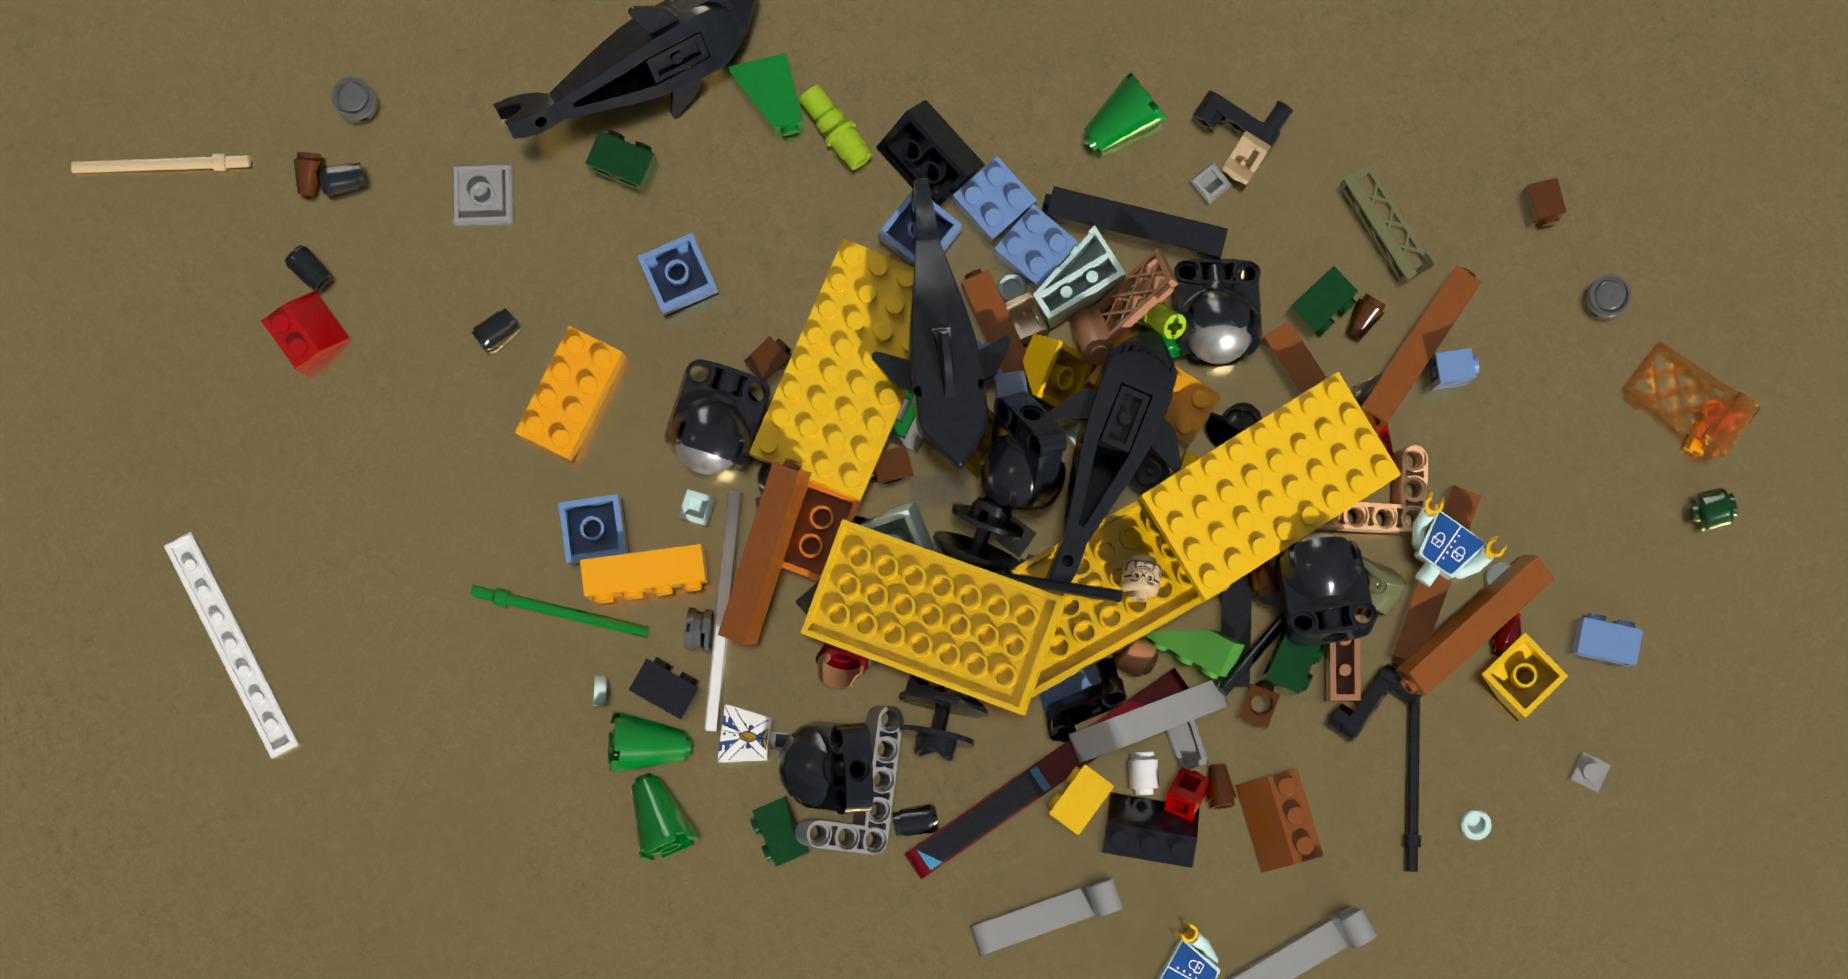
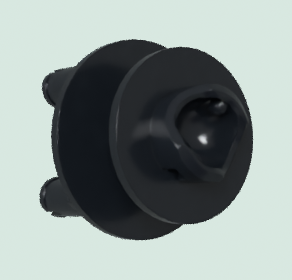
M988 496L984 498L978 497L972 502L971 506L965 504H953L951 512L954 515L977 526L973 538L948 531H936L934 533L933 539L936 541V545L942 549L943 555L993 571L999 568L1015 570L1020 565V562L1014 556L987 543L991 532L1017 538L1022 537L1024 529L1010 520L1011 505L1002 506L995 503Z
M911 674L904 692L899 693L898 698L919 707L935 710L931 728L916 725H900L899 732L915 738L913 752L920 757L938 752L944 759L950 762L954 759L956 746L974 747L975 740L946 731L949 713L969 717H987L989 711L985 709V705L978 702L979 699L944 686H930L927 683L928 680Z

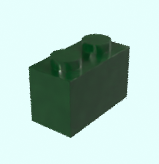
M599 130L585 162L588 169L643 191L657 160L655 154L651 152L652 147L636 141L635 145L624 141L625 136L609 130L608 133Z
M1333 266L1295 301L1287 311L1311 336L1317 331L1323 334L1335 323L1332 317L1339 310L1345 314L1356 303L1353 297L1359 291Z
M787 796L752 810L754 817L750 818V822L756 835L761 833L763 835L766 845L761 847L768 863L774 862L777 867L810 852L808 846L802 845L797 841L795 830L798 821Z

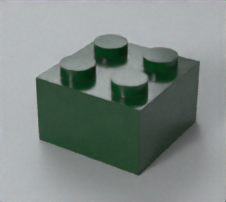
M1286 625L1280 633L1259 681L1270 684L1276 689L1294 696L1308 689L1313 677L1309 671L1312 664L1315 665V663L1318 664L1320 662L1325 647L1322 645L1299 646L1291 643L1286 636ZM1295 625V628L1297 630L1302 632L1307 631Z

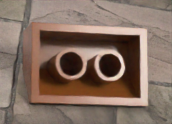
M1291 768L1235 785L1261 872L1295 865L1324 856L1297 768Z

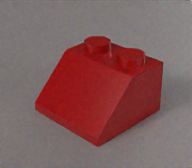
M317 291L283 304L261 320L294 368L302 374L351 339Z

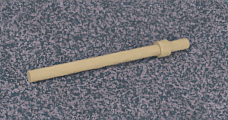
M216 153L212 157L71 162L72 173L185 169L227 171L228 168L251 167L250 155L227 156L226 153Z

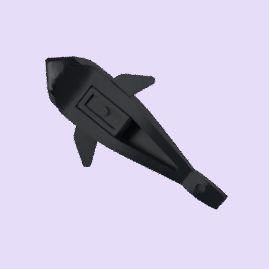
M664 0L655 6H631L628 13L632 19L596 47L549 94L539 92L520 94L496 102L493 106L500 119H507L505 123L513 139L538 135L566 119L644 102L671 93L670 113L673 117H678L699 91L702 78L724 67L732 59L736 50L743 44L756 0Z
M928 178L915 179L914 190L911 192V224L916 248L909 328V360L881 352H873L871 358L896 388L911 392L916 426L922 441L957 470H962L982 441L987 429L988 405L984 382L991 379L997 373L1011 344V338L1008 335L1003 336L979 350L969 314L938 238V228Z
M1153 328L1116 346L1104 361L1093 389H1083L1076 392L1049 412L1055 420H1081L1072 458L1062 537L1045 579L1065 582L1073 580L1083 558L1087 543L1141 465L1149 449L1172 471L1176 472L1181 469L1182 465L1175 430L1164 419L1173 396L1177 371L1161 334ZM1050 592V593H1053V594H1055V595H1057V594L1060 595V596L1063 595V594H1061V593Z

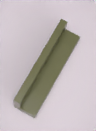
M1372 165L1356 174L1352 173L1342 180L1340 186L1402 284L1434 266L1431 258ZM1366 175H1369L1374 183L1372 195L1367 194L1359 182V179ZM1377 190L1379 191L1382 197L1376 196ZM1375 201L1388 205L1390 208L1388 220L1382 218L1374 205ZM1393 215L1395 216L1398 222L1392 221ZM1391 226L1404 230L1406 234L1404 245L1397 242L1390 231ZM1409 240L1414 247L1408 246ZM1406 252L1418 253L1424 264L1414 269L1406 256Z

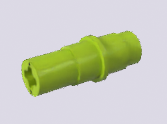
M820 84L812 86L801 95L799 101L826 138L825 143L827 146L833 147L851 170L861 167L872 157L873 154L866 146V142L855 129L856 124L854 121L848 120Z
M1134 284L1129 288L1128 293L1132 292ZM1138 299L1136 307L1141 304L1142 299ZM1124 301L1121 307L1122 310L1125 309L1128 301ZM1159 301L1136 322L1138 325H1145L1150 329H1155L1168 339L1180 337L1186 328L1185 317L1170 308L1164 301Z

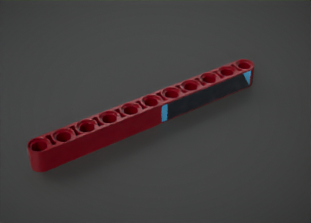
M1173 668L1092 725L1187 690L1189 687L1176 668ZM1071 740L1067 741L913 847L904 856L919 878L923 879L1065 781L1076 766L1082 769L1085 764L1088 765L1098 757L1079 763Z

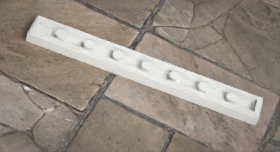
M739 490L728 491L704 725L706 731L718 732L728 639L719 636L718 632L734 583L743 495Z
M189 532L165 544L164 548L271 759L299 746L300 743L193 532Z

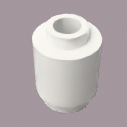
M1154 752L1130 753L1131 760H1128L1129 789H1135V795H1152L1153 788H1159L1158 759H1155Z

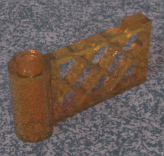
M1662 342L1657 344L1624 388V391L1628 393L1626 399L1640 408L1643 404L1647 405L1698 439L1703 444L1701 449L1713 458L1717 456L1724 457L1760 410V406L1752 398L1742 392L1733 390ZM1661 352L1672 359V369L1656 371L1654 361ZM1677 363H1679V364L1682 365L1683 367H1678V368H1677ZM1651 366L1652 372L1645 373ZM1691 371L1697 375L1698 385L1681 387L1678 373ZM1675 374L1677 388L1659 391L1657 376ZM1653 377L1656 392L1643 394L1634 387L1640 379ZM1702 379L1705 380V381L1708 382V383H1707V384H1702ZM1717 388L1725 394L1720 402L1706 404L1705 389ZM1700 390L1702 405L1684 407L1682 393ZM1678 394L1681 408L1667 410L1662 406L1660 396ZM1657 397V402H1655L1651 398ZM1714 409L1708 416L1707 410ZM1703 410L1705 421L1697 430L1687 423L1686 413ZM1677 414H1682V419L1679 418V417L1676 416V415H1677Z

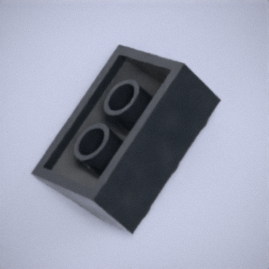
M927 100L907 110L876 146L913 188L915 179L928 178L932 200L940 207H943L952 199L953 194L985 166L982 160Z
M1110 792L1100 852L1193 868L1200 807L1191 822L1164 811L1166 801Z

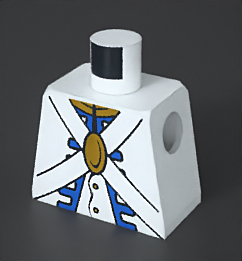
M725 705L717 762L768 761L769 749L781 750L784 743L789 740V733L772 731L773 718L731 705Z

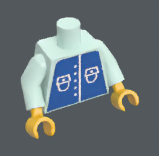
M1433 492L1427 495L1425 507L1421 509L1412 526V546L1416 550L1414 557L1424 563L1415 576L1421 583L1430 587L1439 574L1447 580L1454 577L1457 579L1466 578L1480 572L1494 557H1500L1505 552L1507 544L1502 549H1496L1493 546V543L1499 536H1493L1487 544L1441 511L1444 506V497L1439 504L1435 505L1430 502Z
M1184 920L1183 922L1187 924V930L1182 934L1177 930L1175 931L1179 940L1157 979H1217L1221 970L1217 967L1219 958L1211 943L1198 932V929L1193 924Z

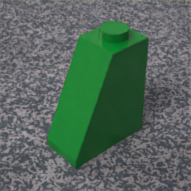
M787 53L729 66L732 80L775 134L782 133V136L793 135L799 132V128L804 127Z

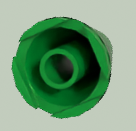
M1130 72L1086 125L1084 130L1087 134L1083 138L1093 150L1099 148L1103 152L1164 122L1168 118L1149 93L1140 85L1137 78Z
M620 711L612 712L610 723H615V729L609 732L608 737L609 772L679 762L684 760L685 755H690L691 737H686L685 730Z
M646 773L635 778V783L631 786L638 851L641 860L654 861L652 855L661 854L662 858L669 857L692 846L691 839L698 840L696 831L660 777L652 776V773Z

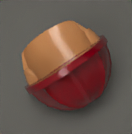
M828 643L822 646L815 660L818 667V677L824 684L833 688H848L859 675H862L869 664V658Z

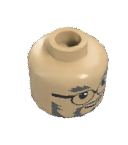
M1133 555L1132 559L1127 560L1123 564L1120 581L1121 590L1129 594L1130 600L1146 602L1147 597H1153L1159 592L1162 575L1161 566L1156 563V559L1153 557Z

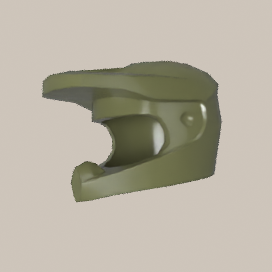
M1362 557L1372 603L1376 607L1378 615L1386 616L1401 600L1403 592L1407 588L1406 582L1392 568Z

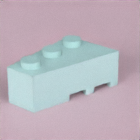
M1095 225L1089 230V234L1082 242L1074 247L1060 267H1057L1033 294L1034 302L1050 329L1070 318L1078 309L1088 307L1102 299L1126 277L1125 271Z

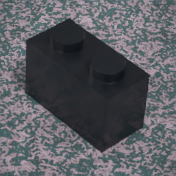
M655 657L654 661L646 658L629 691L675 717L684 720L701 688L695 686L698 680L684 672L680 676L670 672L669 669L672 665L658 657Z

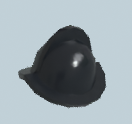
M1243 402L1229 407L1222 416L1211 412L1207 421L1208 435L1214 445L1218 447L1261 420L1260 411L1254 405Z

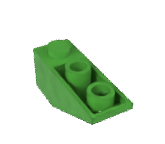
M1215 630L1151 631L1144 635L1152 640L1151 642L1156 649L1167 652L1169 649L1177 653L1175 657L1177 660L1190 666L1194 662L1202 667L1201 673L1213 679H1217L1218 676L1227 677L1230 674L1245 646L1241 642Z

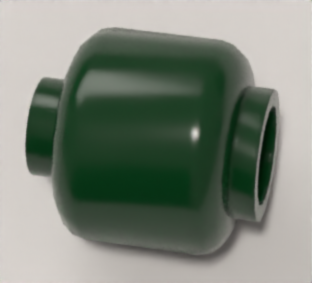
M1723 488L1698 493L1695 499L1696 504L1691 505L1694 522H1700L1701 526L1706 530L1730 526L1733 523L1734 517H1738V508L1733 493L1728 494Z

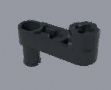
M1209 90L1192 114V117L1199 124L1211 130H1214L1221 120L1241 134L1248 131L1270 145L1271 149L1280 136V129L1293 110L1287 104L1277 101L1275 107L1263 122L1221 95Z
M1104 658L1097 663L1101 683L1055 701L1045 708L1046 723L1050 738L1053 741L1064 742L1070 740L1068 734L1076 732V724L1114 709L1126 701L1127 695L1124 683L1118 676L1117 668L1112 658Z
M1387 664L1355 710L1341 703L1327 725L1354 742L1388 692L1391 693L1393 691L1411 703L1412 706L1419 702L1422 695L1407 692L1400 683L1402 678L1396 672V669Z

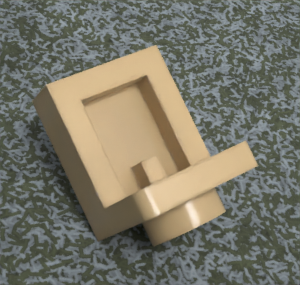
M1245 131L1223 165L1222 170L1233 180L1240 181L1246 185L1271 146Z
M1032 292L1015 296L1005 303L1023 345L1030 343L1033 333L1042 336L1049 334L1048 327L1034 302Z

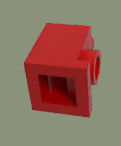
M1181 767L1167 792L1164 811L1192 822L1207 793L1209 778L1197 771Z

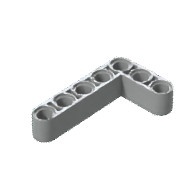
M1219 678L1068 734L1079 763L1228 707L1229 704L1226 696L1217 689L1220 685Z
M875 705L868 711L865 724L870 732L872 749L873 803L876 804L877 809L874 816H871L870 811L854 813L853 824L804 819L798 823L795 830V836L799 843L815 848L873 855L884 851L888 843L902 734L899 732L900 725H903V715L897 707ZM884 712H886L888 716V721L885 726H883L881 722V717ZM882 742L884 745V752L881 756H879L877 748L878 745ZM878 772L880 783L875 786L874 776ZM813 826H816L817 836L814 840H811L810 831ZM843 829L845 832V839L840 844L838 841V834ZM869 833H871L873 836L872 844L869 847H867L866 837Z
M1107 877L970 926L979 955H984L1092 916L1101 917L1111 914L1124 907L1114 879Z
M1353 905L1251 964L1229 979H1294L1344 948L1351 947L1356 949L1373 940L1378 934L1363 908Z

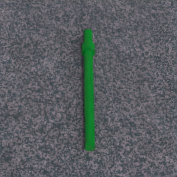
M474 584L471 589L470 596L493 601V605L501 607L510 605L645 638L649 626L512 594L509 593L510 590L497 587L495 590Z

